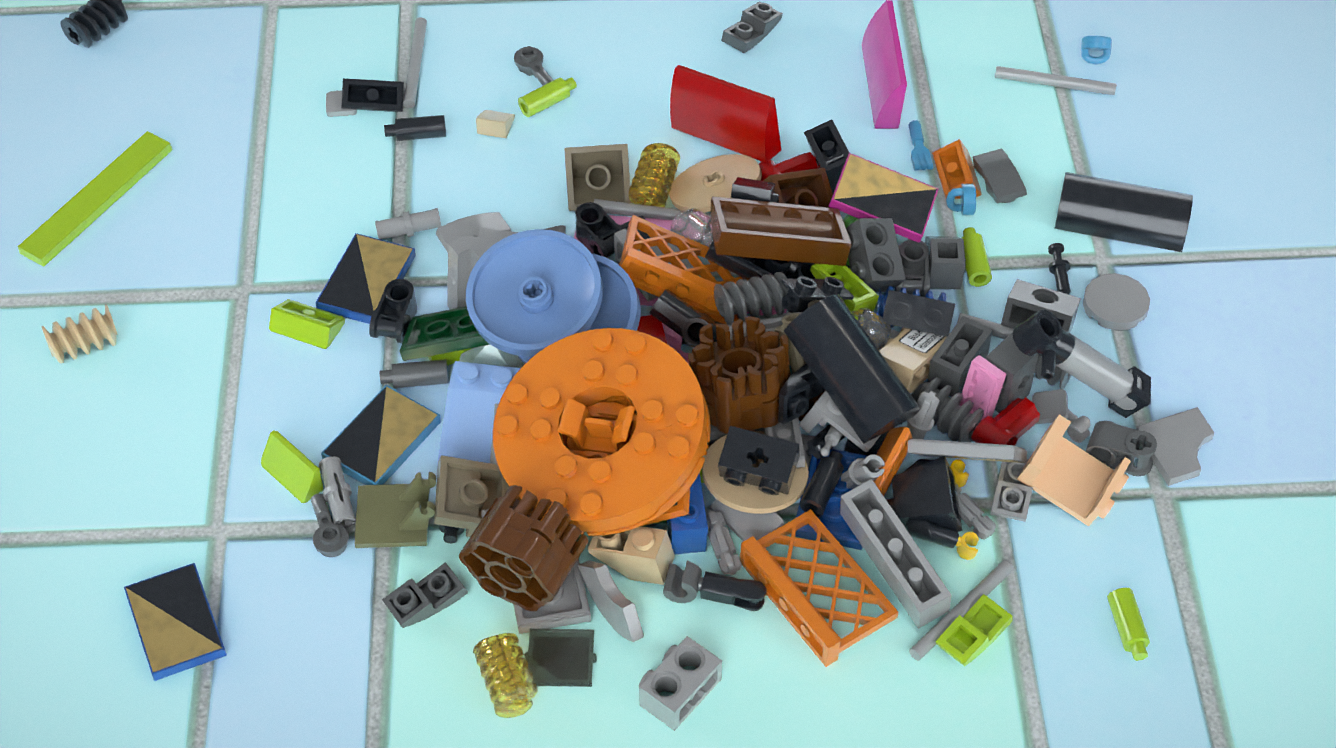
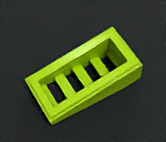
M814 264L811 266L810 271L816 279L834 277L843 282L844 287L854 296L853 300H844V303L857 320L862 310H864L863 314L865 315L868 312L874 313L879 295L847 266Z

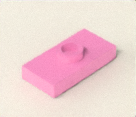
M978 355L971 362L961 393L963 398L960 405L962 406L970 400L974 403L971 414L979 408L984 410L981 421L986 416H993L1006 373Z

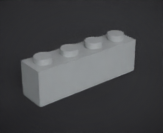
M870 479L843 494L840 503L841 516L917 628L919 629L949 612L951 593L873 480Z

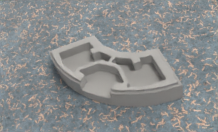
M590 560L579 564L578 567L589 594L611 627L628 641L635 642L643 638L644 633L635 604L628 600L618 589L607 565Z

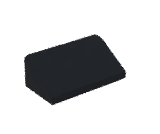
M343 78L341 109L403 112L404 82Z

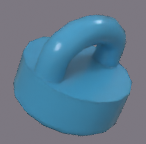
M1084 36L1081 43L1082 58L1091 64L1106 62L1111 55L1112 39L1105 36ZM1089 50L1103 51V55L1093 57L1089 55Z
M962 184L961 188L952 189L946 198L947 207L952 211L961 212L962 216L974 215L976 212L975 185ZM956 196H960V204L954 203Z

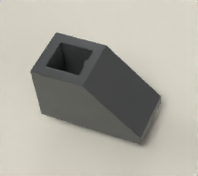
M925 236V244L929 250L930 289H961L965 269L963 239L955 236Z

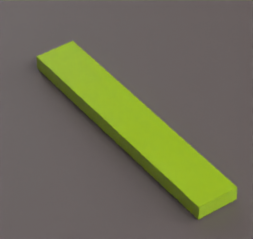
M146 131L17 246L19 253L43 267L47 265L172 151L171 143Z

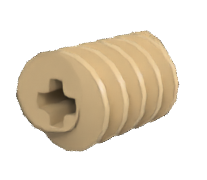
M105 304L104 315L97 308H93L90 320L81 312L79 313L78 324L71 317H66L65 328H62L57 321L52 322L51 333L43 325L41 326L51 355L60 364L64 363L65 352L74 360L77 359L78 348H81L86 355H89L92 343L100 351L104 349V339H107L112 346L117 345L118 334L107 304Z

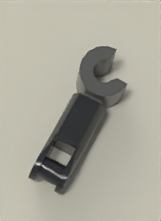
M688 560L685 570L672 563L669 565L663 594L672 602H691L696 598L698 591H700L701 599L734 605L749 611H759L764 606L766 587L762 582L737 579L705 571L704 577H701V568Z

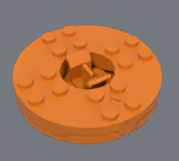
M623 328L593 329L567 336L545 347L515 374L504 391L496 411L493 426V448L499 470L508 486L517 485L522 487V492L518 496L519 500L528 490L537 497V504L542 498L550 499L552 502L541 521L554 501H557L568 510L567 514H570L571 517L569 524L578 527L582 531L581 535L587 532L588 536L610 535L635 529L654 520L670 509L689 490L699 475L705 461L703 456L707 455L706 449L709 448L707 443L710 442V415L705 397L693 370L685 359L671 346L649 334Z

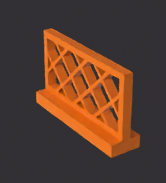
M635 215L631 217L619 266L629 275L636 288L660 297L668 289L700 313L711 316L714 321L727 324L716 307L714 286L716 284L723 286L729 281L736 284L739 279H744L742 277L734 278L727 269L708 260L710 264L704 265L697 256L705 258L709 247ZM637 230L647 233L650 238L643 239ZM668 243L677 246L680 251L674 252ZM657 246L664 255L657 256L651 247ZM687 259L694 268L687 269L681 260ZM716 271L723 280L717 281L711 272ZM735 314V315H734V321H737L738 318H737V316H736V314Z
M811 509L758 540L752 536L741 543L740 561L742 566L755 581L762 582L765 585L766 595L825 667L836 662L839 653L898 618V610ZM809 524L817 533L816 541L796 538V530ZM774 543L788 545L787 558L773 556L766 548ZM793 546L814 550L813 561L791 559ZM818 551L834 553L839 559L838 566L816 563ZM789 568L811 571L809 583L793 581L788 576ZM815 572L836 575L834 588L813 585ZM840 576L856 579L861 584L860 592L838 589ZM811 594L833 597L831 610L815 608L810 602ZM836 599L858 601L857 614L835 611ZM862 602L876 604L884 613L876 618L860 615ZM833 620L855 623L854 631L841 639L832 629Z

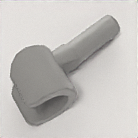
M1068 409L1067 420L1071 421V425L1068 426L1067 433L1074 442L1081 443L1090 436V431L1088 430L1091 425L1090 419L1086 416L1078 418Z

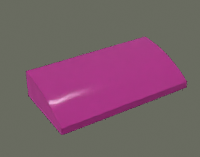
M886 0L871 18L865 30L861 46L874 128L899 129L907 81L893 0Z

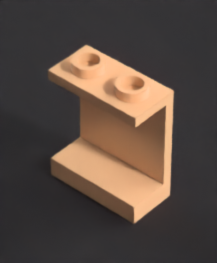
M1059 414L1045 431L1017 480L1026 486L1033 487L1035 492L1089 527L1098 516L1104 519L1113 507L1115 501L1110 499L1113 492L1118 494L1127 482L1129 476L1124 473L1131 461L1125 457L1113 470L1063 437L1071 421Z

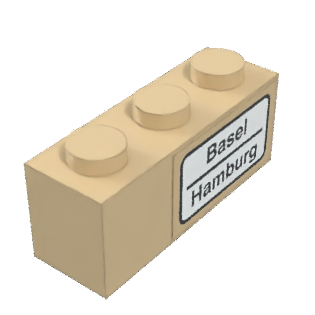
M902 328L899 335L894 339L890 338L885 347L879 351L911 394L928 378L930 361L947 337Z

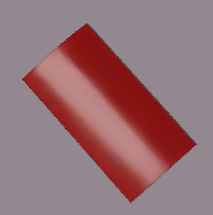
M682 65L675 67L670 93V118L673 129L767 163L782 150L775 98Z

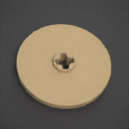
M728 154L712 157L696 163L683 171L671 184L669 196L674 207L688 213L711 212L712 197L731 198L732 184L737 177L761 180V169L755 159L746 155Z
M751 430V431H753V432H757V433H760V434H764L763 431H754V430ZM727 435L715 441L707 450V455L704 456L705 461L702 466V475L707 489L717 500L738 511L756 514L780 511L795 503L802 496L807 486L808 466L806 460L805 467L796 468L789 494L779 492V495H769L760 491L758 486L747 483L744 486H736L724 481V477H720L718 469L719 459ZM758 459L756 464H752L753 467L758 468L760 463H764V460Z

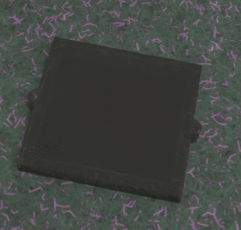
M530 629L528 652L524 654L525 661L527 662L526 686L592 687L593 663L597 661V655L594 653V629Z

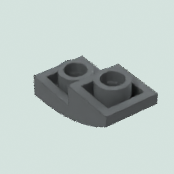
M759 1L742 11L741 21L725 29L721 41L745 54L760 43L782 19L783 13L773 9L771 5Z
M1002 148L973 156L974 168L984 178L986 191L997 204L1010 203L1015 201L1016 198L1027 195L1026 187L1017 169Z
M445 562L418 583H415L412 578L383 598L382 601L400 626L405 628L444 610L467 595L468 591Z

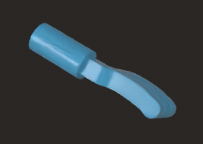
M913 120L908 124L911 141L914 145V149L911 152L914 171L926 170V168L933 170L930 151L923 144L924 138L921 124L918 120Z

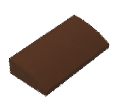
M723 197L711 198V225L716 254L846 266L851 241L839 209Z

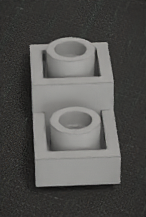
M499 212L467 216L447 223L437 229L436 236L448 252L449 242L463 235L477 237L480 227L511 231V228Z
M1002 462L991 515L1026 522L1033 487L1026 486L1017 480L1026 463Z

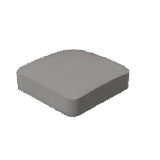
M342 90L326 93V114L328 117L357 114V110L341 109Z
M1064 389L1033 394L1032 402L1040 413L1039 421L1036 424L1053 423L1059 414L1066 419L1068 418V396Z

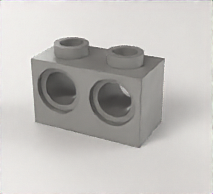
M686 636L678 646L674 644L667 650L662 663L654 671L649 670L642 677L638 685L639 706L675 731L722 680L723 660ZM687 666H692V667H695V668H697V669H695V670H685V669H683V668H684V667H687ZM671 692L673 693V695L661 696L659 695V693Z

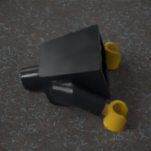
M945 456L935 460L918 459L903 473L893 477L891 480L893 498L886 499V501L912 537L952 549L957 546V553L961 558L966 560L975 558L978 549L970 546L977 545L979 541L977 534L966 532L961 537L958 533L963 530L956 484L959 487L966 485L969 474L964 472L965 463L960 459H956L949 465Z

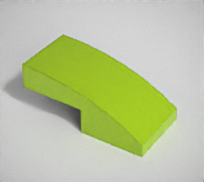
M983 594L963 617L959 615L935 641L936 645L965 667L1001 635L1013 622V616Z

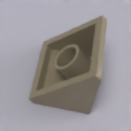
M628 144L564 148L569 211H576L579 205L586 202L594 203V199L631 203Z

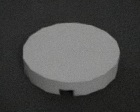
M1116 273L1104 274L1092 279L1085 289L1083 299L1085 313L1090 319L1093 317L1098 321V325L1117 331L1132 329L1139 322L1144 321L1150 306V297L1147 289L1139 281L1127 275Z

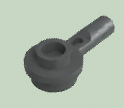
M526 46L516 51L514 63L519 71L526 73L527 76L534 75L542 86L553 81L551 76L542 67L544 59L542 51L531 46Z
M315 494L311 497V503L319 528L313 535L314 547L323 556L337 557L345 551L349 543L348 531L341 524L333 523L323 494Z

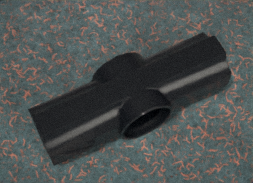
M668 289L662 293L649 312L653 317L679 334L684 342L695 348L700 344V338L695 337L691 330L694 322H699L704 326L711 324L713 340L717 342L714 319L705 313H700Z

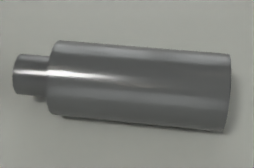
M446 359L392 364V370L379 371L380 383H393L394 388L448 384Z

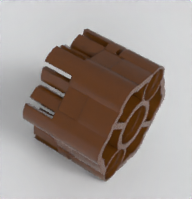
M745 317L746 336H744L743 321L741 319L732 323L733 340L731 341L727 324H716L717 342L713 340L712 325L707 324L703 326L699 334L700 344L692 349V353H688L689 366L698 380L708 406L710 424L725 434H728L730 426L751 431L772 427L779 423V393L790 377L788 338L782 335L779 339L778 332H766L763 322L760 323V319L756 317Z
M512 485L503 497L494 500L459 553V559L486 592L518 605L525 610L536 612L540 607L554 599L588 544V538L586 535H582L579 541H577L582 531L575 525L569 524L571 521L570 514H567L568 510L562 504L554 501L541 521L552 503L550 499L542 498L537 504V497L527 490L521 500H519L518 496L522 492V487Z

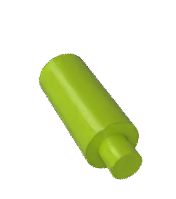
M559 77L518 98L519 108L529 118L570 97V91L577 87L576 82L572 77L566 80Z
M965 228L962 239L964 241L965 267L969 283L975 287L985 286L992 280V274L983 237L981 234L976 233L975 228Z
M1130 588L1113 590L1108 594L1107 600L1125 651L1132 653L1135 661L1144 660L1148 657L1146 647L1150 644V640L1133 590Z

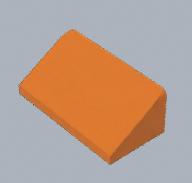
M960 139L932 152L945 198H947L948 193L952 189L961 188L962 184L975 185L976 197L982 195L969 151Z
M907 427L892 428L876 454L885 463V466L879 469L885 470L881 476L874 478L873 482L883 496H885L892 483L891 480L897 474L907 455L908 440L913 439L911 431Z

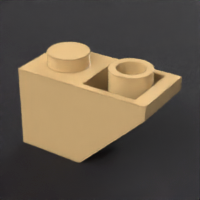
M642 526L621 533L593 536L588 546L589 554L628 579L664 585L669 565L673 563L675 557L667 530Z

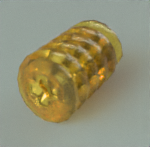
M653 143L642 150L628 193L632 204L666 207V201L669 198V192L671 191L672 182L674 181L681 157L674 147L663 143Z
M503 633L485 638L478 642L473 649L476 663L480 667V674L484 678L486 689L489 691L490 701L494 704V712L502 718H513L525 714L533 705V700L531 699L538 693L537 685L532 682V672L527 670L528 662L522 658L523 649L518 645V636L514 633Z

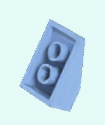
M455 361L448 387L438 461L441 455L490 463L495 404H499L508 384L521 368Z

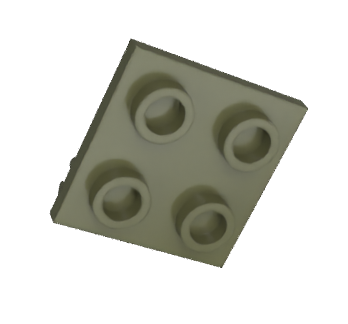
M418 472L410 484L358 485L355 548L427 546L429 518L435 515V504L429 501L430 489L436 485V475L429 472L428 479H423L421 472Z

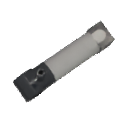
M1040 310L1014 328L1013 339L1018 349L1028 356H1035L1036 354L1042 356V378L1046 380L1053 379L1057 366L1108 398V407L1124 418L1151 404V377L1135 366L1126 370L1064 330L1059 320L1051 312Z

